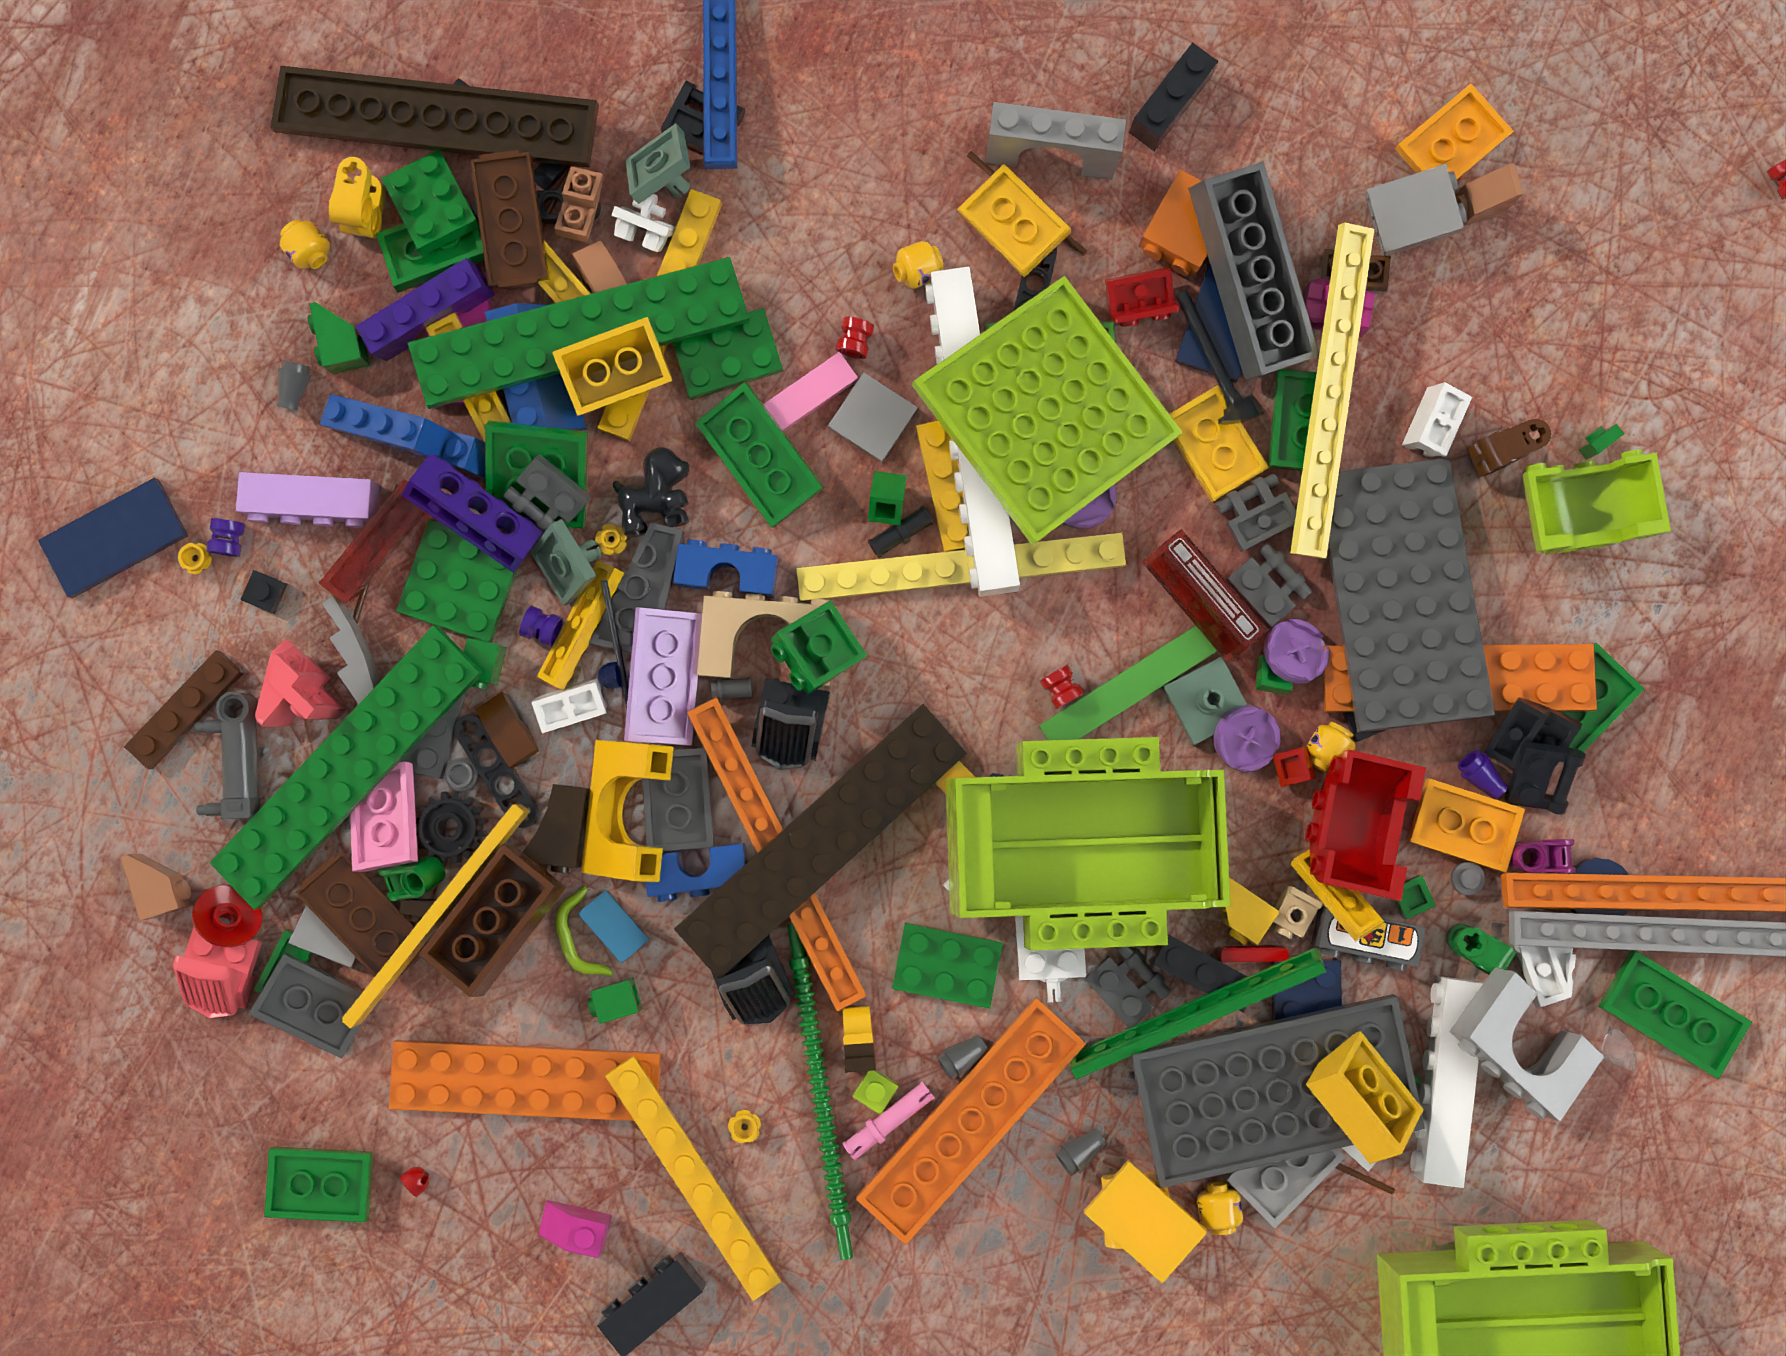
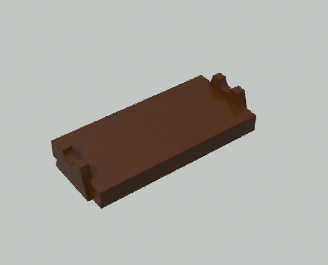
M519 150L483 154L479 155V159L470 160L488 286L491 288L499 287L507 290H516L522 287H536L538 281L550 280L532 155L530 152L519 153Z
M343 852L335 858L331 856L300 883L302 887L295 892L374 977L414 929V926L402 914H399V910L362 872L352 871V861ZM424 946L420 949V951L416 954V956L412 959V961L408 964V966L404 969L400 976L403 975L404 972L410 966H412L421 958L418 954L421 952Z

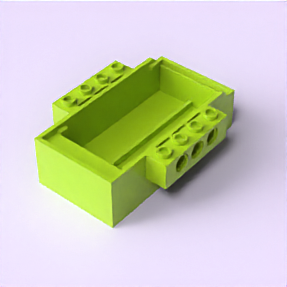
M1159 737L1021 741L1016 743L1017 776L952 778L945 780L950 914L959 918L1023 916L1024 948L1028 950L1168 945L1167 910L1231 907L1224 770L1160 771Z
M1592 1220L1454 1226L1455 1250L1377 1254L1383 1356H1680L1673 1258L1645 1241L1607 1243V1229Z

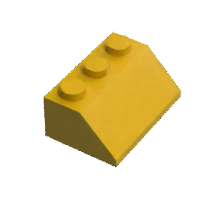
M648 317L552 352L577 416L673 380Z
M1361 1031L1353 1034L1321 1060L1306 1083L1313 1095L1320 1101L1369 1164L1402 1154L1424 1110Z

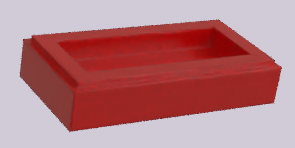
M1281 945L1217 946L1215 948V959L1220 962H1278L1289 959V950Z

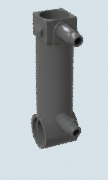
M238 692L225 693L219 698L216 705L217 716L220 720L197 722L194 726L197 733H221L223 799H221V803L198 805L196 813L199 816H221V819L252 818L260 810L255 718L258 700L250 694ZM241 701L244 709L242 714L236 717L234 706L237 702Z

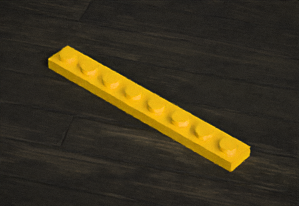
M693 189L690 190L657 276L699 265L722 206L720 199ZM667 345L660 346L663 355ZM650 389L606 405L598 425L599 431L630 442Z
M635 1055L606 1073L605 1077L752 1301L781 1282L780 1276Z

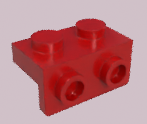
M1169 267L1105 279L1109 316L1115 323H1120L1121 327L1139 324V319L1151 317L1152 320L1168 319L1171 317V313L1180 311L1179 304L1175 302L1172 271Z

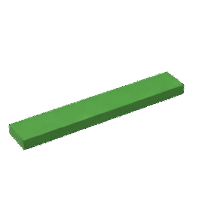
M1204 620L1040 724L1039 728L1047 740L1080 739L1220 650L1223 646L1206 620Z

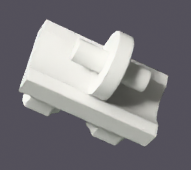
M652 194L640 204L633 200L632 206L641 209V213L625 206L621 208L614 206L612 216L617 217L614 235L628 241H633L638 226L647 229L642 246L655 252L662 251L667 238L673 236L676 227L652 218L653 214L663 218L666 212L665 208L657 205L658 196L656 194Z

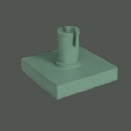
M676 123L625 159L630 196L638 204L664 186L671 192L674 198L681 197V194L677 191L678 189L684 195L690 187L689 182L681 176L683 172L690 168L684 132Z
M561 519L550 524L530 550V553L564 607L573 603L596 577L589 562L600 559L601 550L599 547L591 550V547L597 545L594 540H588L586 543L578 546Z
M1222 657L1162 687L1192 745H1196L1213 736L1218 721L1226 712L1237 706L1247 705Z

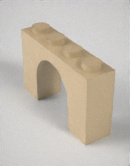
M713 591L712 596H704L697 675L704 678L717 679V677H721V679H733L737 640L747 625L761 618H777L791 624L830 600L811 599V604L798 603V598L779 596L778 602L765 601V595L746 594L745 599L732 598L733 593L724 591ZM831 681L822 687L831 688Z

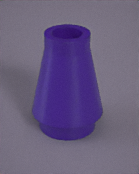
M1478 750L1472 751L1458 764L1461 777L1487 793L1492 799L1500 797L1507 790L1508 785L1502 780L1487 754H1481Z

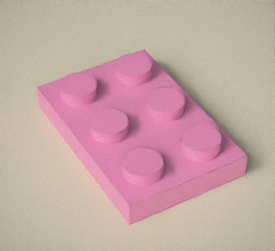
M399 762L351 812L352 871L361 873L418 862L413 763Z

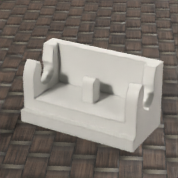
M1446 382L1427 387L1402 446L1407 449L1424 450L1423 456L1425 457L1447 456L1472 397Z
M594 678L566 687L564 690L559 689L537 696L532 701V705L541 732L545 733L606 714L607 701L603 699L601 693L602 684L600 678Z

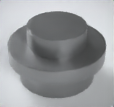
M465 758L453 760L445 770L446 783L456 791L470 790L476 785L479 778V773L471 760Z
M1462 862L1451 873L1452 886L1460 894L1475 895L1485 885V873L1475 863Z

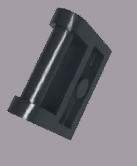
M686 81L663 122L661 131L663 133L676 123L684 132L686 145L704 153V114L687 106L692 101L704 107V94L696 89L697 86ZM738 105L737 127L741 124L745 115V108Z
M1523 741L1504 796L1506 802L1511 805L1546 809L1558 815L1565 814L1569 805L1567 801L1568 794L1578 767L1583 766L1586 754L1575 748ZM1556 762H1564L1554 794H1545Z

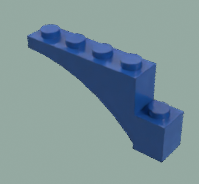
M330 394L320 425L424 459L432 453L439 459L449 462L453 469L486 479L484 441L473 436L450 431L424 417Z

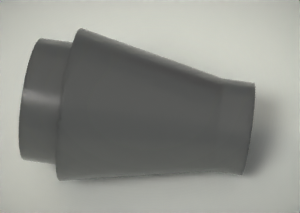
M283 360L282 368L278 367L277 406L298 410L299 402L312 376L308 375L309 366Z
M977 1034L971 1039L943 1049V1054L938 1056L937 1060L951 1081L956 1077L961 1079L988 1052V1048Z
M1094 1128L1090 1132L1060 1145L1061 1149L1055 1155L1069 1175L1072 1176L1076 1172L1081 1174L1107 1143L1099 1131Z

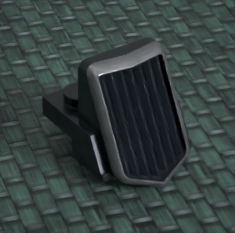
M766 678L754 724L751 747L756 749L757 755L779 770L804 767L810 760L816 761L830 692L817 689L806 695L803 689L798 691L792 683Z
M770 934L722 978L718 979L712 972L724 1007L732 1020L737 1019L744 1025L773 1022L789 1006L790 996L795 995Z

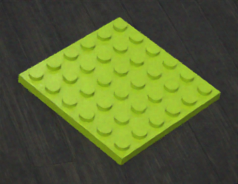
M1065 276L921 375L911 384L1032 546L1183 433Z

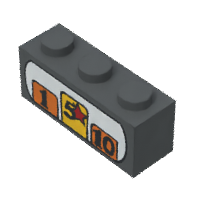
M1321 906L1317 910L1311 944L1321 947L1320 954L1340 958L1341 952L1354 954V961L1373 964L1375 958L1387 961L1386 967L1406 971L1407 965L1419 967L1426 927L1382 918L1384 922L1381 927L1355 942L1327 907Z

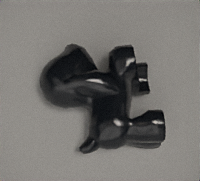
M657 447L646 455L643 461L645 476L643 484L626 486L617 480L613 482V488L618 494V505L622 510V530L628 538L645 535L648 527L640 516L641 512L661 513L668 527H678L689 523L686 511L681 509V507L689 504L686 494L680 489L672 490L673 486L687 477L689 464L686 461H682L669 448Z

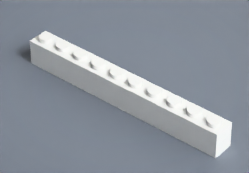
M970 267L930 272L931 283L925 284L927 304L933 303L935 315H930L932 335L938 334L940 346L934 347L937 364L980 335ZM953 440L949 441L952 461L958 460L959 472L954 473L956 491L963 492L964 504L959 505L961 524H968L969 536L964 537L966 556H973L974 568L969 569L971 588H978L979 597L1018 592L1020 581L1009 514Z

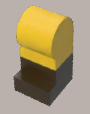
M870 1006L843 1008L845 1073L876 1071Z

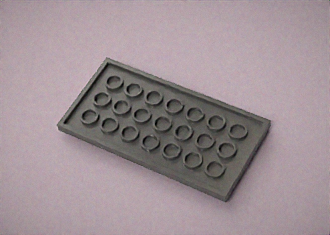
M1450 458L1339 471L1328 543V555L1357 733L1494 716L1493 699Z
M1394 994L1152 1047L1142 1052L1131 1054L1159 1187H1169L1354 1145L1320 1101L1313 1095L1306 1083L1321 1060L1359 1031L1364 1034L1420 1104L1398 997ZM1422 1114L1414 1131L1425 1129Z

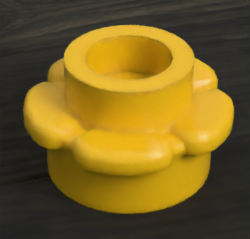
M608 523L603 525L602 530L596 533L595 542L600 546L603 554L613 555L625 550L628 537L624 535L621 526L617 527L614 523ZM613 536L614 541L609 542V537Z
M188 543L183 546L178 553L180 566L183 569H187L188 573L194 575L202 573L203 569H208L212 557L209 555V552H206L207 546L202 543ZM195 555L198 556L197 561H193Z
M740 1110L736 1113L735 1117L730 1118L728 1130L731 1132V1137L734 1141L738 1143H751L759 1136L760 1132L758 1130L761 1127V1121L756 1114L752 1115L749 1110ZM742 1124H747L748 1128L743 1130Z

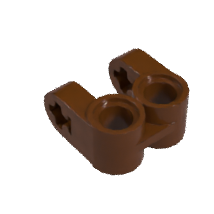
M1532 419L1483 437L1466 449L1480 478L1503 469L1547 445L1551 439V430L1543 420ZM1531 431L1539 432L1540 437L1536 441L1529 435Z

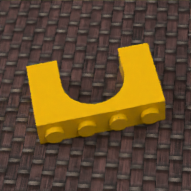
M605 740L595 741L581 873L630 881H660L663 848L634 843L624 829L622 810L629 789L637 781L645 778L670 781L674 747Z

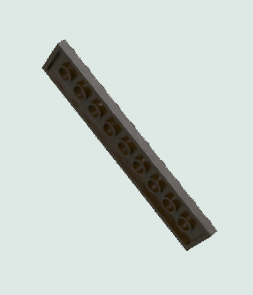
M280 66L270 128L275 133L470 155L519 150V153L530 152L533 162L590 168L599 104L596 100Z
M924 704L920 705L682 920L674 930L718 979L722 978L964 757L967 752Z

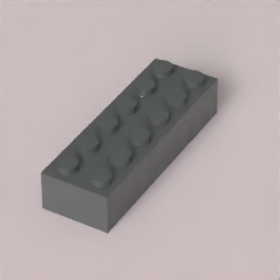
M1264 161L1203 180L1188 188L1244 379L1261 376L1319 356Z

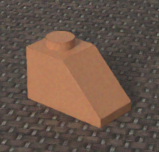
M1514 162L1466 183L1455 196L1457 204L1463 203L1467 222L1463 224L1467 225L1502 216L1524 193Z
M143 854L121 856L139 921L154 919L191 906L189 900L191 898V889L180 873Z

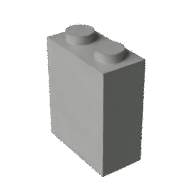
M1446 164L1367 189L1365 198L1381 256L1401 252L1458 234L1464 228L1463 223L1467 222L1466 211L1463 203L1457 204L1454 191L1458 190L1457 179L1454 171L1448 172Z

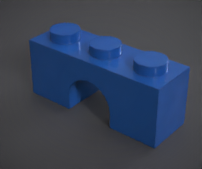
M687 540V545L678 544L673 583L677 587L710 591L711 578L715 571L722 567H732L740 573L739 591L741 594H760L768 598H774L779 559L777 555H772L771 549L753 547L752 552L739 551L740 546L721 543L720 548L707 547V542Z
M745 843L709 848L710 866L704 874L698 876L689 874L683 868L680 851L662 854L660 881L646 882L647 897L656 896L657 902L676 900V893L689 891L690 897L710 895V888L720 887L748 862Z

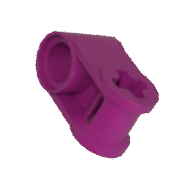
M1574 839L1516 842L1509 867L1515 871L1530 873H1576V868L1572 866L1571 846L1574 845ZM1526 849H1528L1531 855L1530 862L1527 865L1522 860V855Z

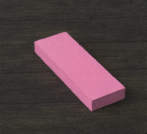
M838 352L764 403V405L785 432L857 382L858 377L842 354Z

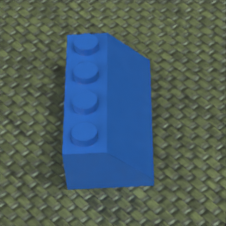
M515 303L484 312L486 320L490 321L551 304ZM561 373L504 389L512 423L576 431L587 429L583 414L577 416Z

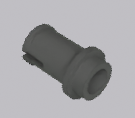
M717 677V680H711L712 699L717 697L719 703H722V699L752 698L750 677L721 680V677Z

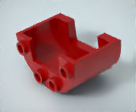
M1350 749L1343 751L1339 756L1334 755L1321 790H1316L1312 798V809H1315L1313 820L1308 824L1305 833L1306 842H1310V874L1314 875L1315 879L1320 883L1401 901L1407 867L1395 865L1407 802L1420 801L1426 767Z

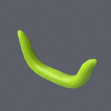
M583 885L578 891L564 900L556 912L555 926L561 949L566 961L574 970L582 974L611 976L613 972L609 967L582 960L577 955L568 926V916L570 911L583 900L587 893V886Z

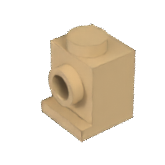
M1286 885L1274 907L1280 911L1273 921L1276 925L1274 931L1292 940L1294 935L1303 938L1317 910L1321 908L1323 903L1295 887ZM1298 909L1301 915L1294 922L1291 919V912Z

